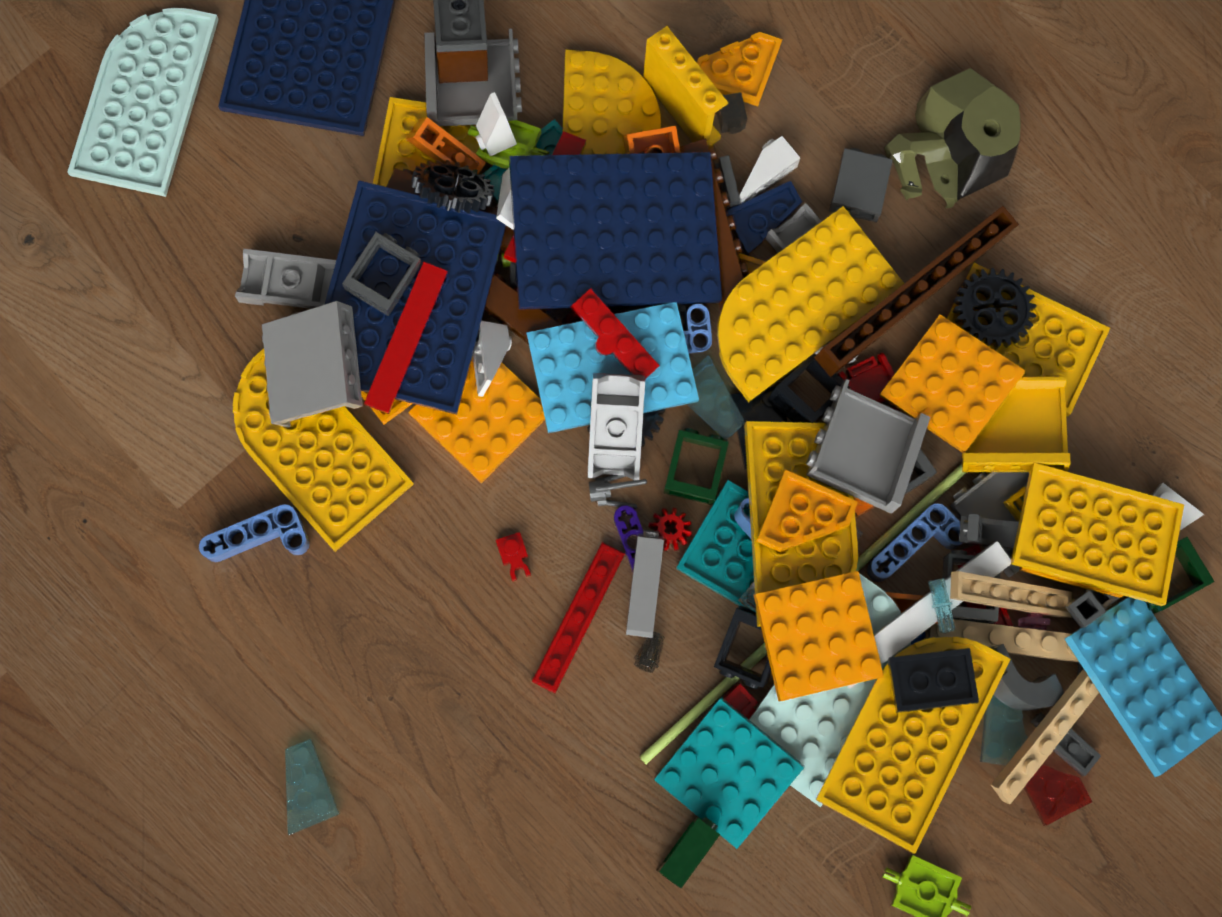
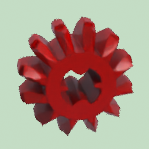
M674 507L671 514H668L666 508H662L661 513L663 517L654 513L653 519L656 522H649L648 525L650 529L658 531L659 536L664 537V551H668L669 544H672L674 551H677L679 549L678 542L685 546L687 544L685 537L692 535V531L685 529L691 526V521L682 522L686 513L682 512L679 516H676L677 508ZM668 524V527H670V524L675 526V534H672V532H670V535L665 533V525Z

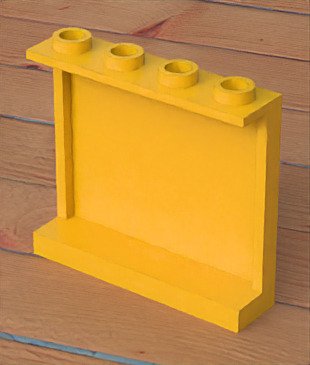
M666 26L647 39L643 78L648 82L654 94L690 140L696 142L706 138L711 146L721 138L720 133L713 126L715 113L726 106L728 102L669 27Z
M1055 374L1046 375L1045 377L1023 375L968 451L962 453V472H1030V467L1033 463L1068 472L1071 461L1067 441L1065 398L1067 377H1060Z

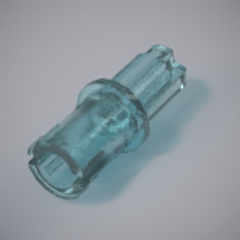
M945 578L929 581L928 584L933 601L931 608H935L939 631L941 633L952 632L955 630L950 607L953 603L949 601Z

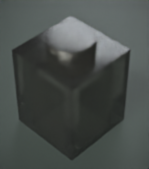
M742 93L723 95L728 104L717 111L721 133H739L745 129L747 123Z

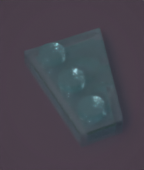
M708 355L692 369L699 401L687 405L719 435L727 440L744 424V419Z
M994 694L984 714L980 762L1006 766L1028 737L1024 730L1022 710L1005 705Z
M312 739L285 749L288 836L340 815Z

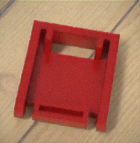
M882 352L877 355L880 363L879 366L874 356L846 369L850 380L848 384L850 390L879 403L886 402L880 397V393L895 375L885 354ZM843 371L837 373L844 381L847 379ZM892 407V409L900 411L896 407Z

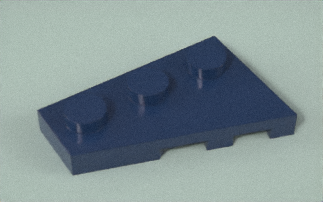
M791 181L728 210V214L733 215L737 227L733 232L740 239L742 249L747 256L766 239L767 233L771 229H776L801 205L802 200Z

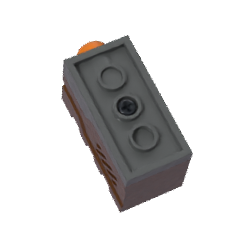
M433 0L439 83L488 81L484 0Z

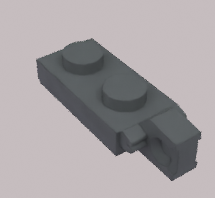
M1040 712L1030 722L1037 727L1045 715ZM1072 729L1068 731L1053 750L1082 777L1088 774L1101 757L1097 751Z

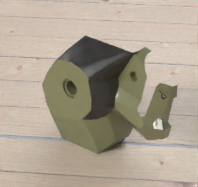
M969 68L931 86L917 103L915 116L916 123L921 132L900 133L884 147L886 157L893 159L902 184L900 190L906 200L922 195V185L915 161V156L918 153L925 156L926 166L935 191L940 193L947 203L946 208H952L959 199L1009 175L1020 140L1021 122L1019 105L1001 89Z

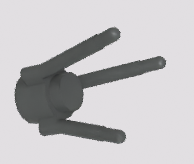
M610 475L603 478H595L596 481L589 482L591 502L598 501V506H630L636 509V504L607 500L606 498L611 497L612 489L643 485L647 483V480L642 479L610 484V481L626 476Z

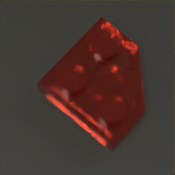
M1045 765L1040 766L1024 787L1043 826H1047L1092 803L1079 777L1057 771Z

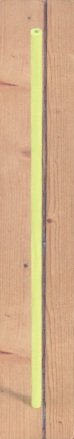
M962 463L858 557L856 571L864 567L967 473L962 472ZM765 643L740 665L751 670L767 655ZM736 676L734 678L726 677L642 753L639 758L645 764L650 762L741 678Z

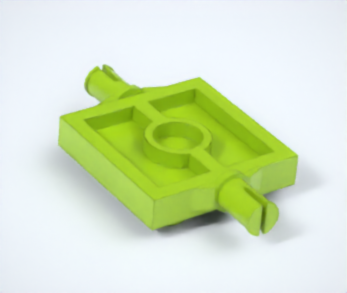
M518 120L508 121L517 145L492 156H489L486 148L481 150L479 147L476 153L485 162L504 169L509 168L510 156L549 155V151L537 148V142L542 134L541 128ZM471 125L468 135L474 137L479 135L477 127Z
M910 855L907 865L901 874L888 867L884 869V872L893 875V877L883 873L882 878L896 883V892L891 906L915 917H947L952 910L965 916L969 915L970 912L967 910H971V905L957 900V890L962 877L914 855Z

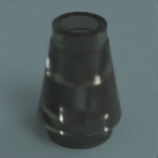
M653 632V638L647 637L634 656L636 660L634 665L643 671L653 673L655 668L659 667L665 637L657 632Z

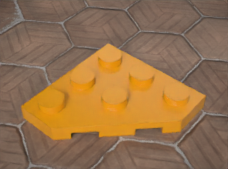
M758 32L746 40L736 41L722 47L720 51L713 54L703 55L698 58L696 63L721 94L758 107L783 39Z
M785 469L756 542L782 552L847 528L858 501Z

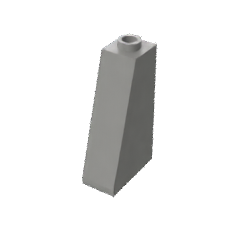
M644 530L643 534L638 533L626 635L653 638L664 537L659 536L658 531Z

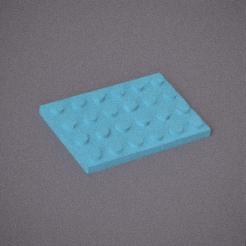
M667 303L614 314L660 365L645 379L643 413L698 402L699 397L677 303ZM584 321L527 332L548 433L590 425L593 373L631 375L613 353L604 356L596 351L595 341L598 337Z
M1127 597L1107 610L1106 613L1087 627L1080 628L1065 638L1070 649L1154 777L1165 773L1222 730V716L1152 611L1148 609L1145 601Z

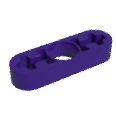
M621 506L614 514V523L633 572L635 558H632L631 554L635 555L636 549H632L627 545V539L632 535L637 536L638 533L643 534V529L636 511L630 506ZM622 512H625L626 515H632L629 521L631 529L636 526L638 530H630L623 534L622 531L627 530L624 521L620 522L618 520L621 518Z

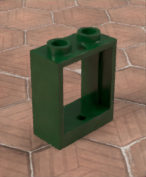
M685 428L684 431L679 430L663 493L713 505L729 442L724 441V438L719 435L710 434L709 437L699 435L697 430ZM683 441L720 450L711 489L673 480Z
M1188 537L1177 542L1175 555L1193 585L1168 598L1166 605L1159 606L1146 602L1148 609L1153 614L1165 610L1215 582Z
M702 817V819L694 818L656 871L677 887L682 888L720 836L715 831L718 826L707 817Z

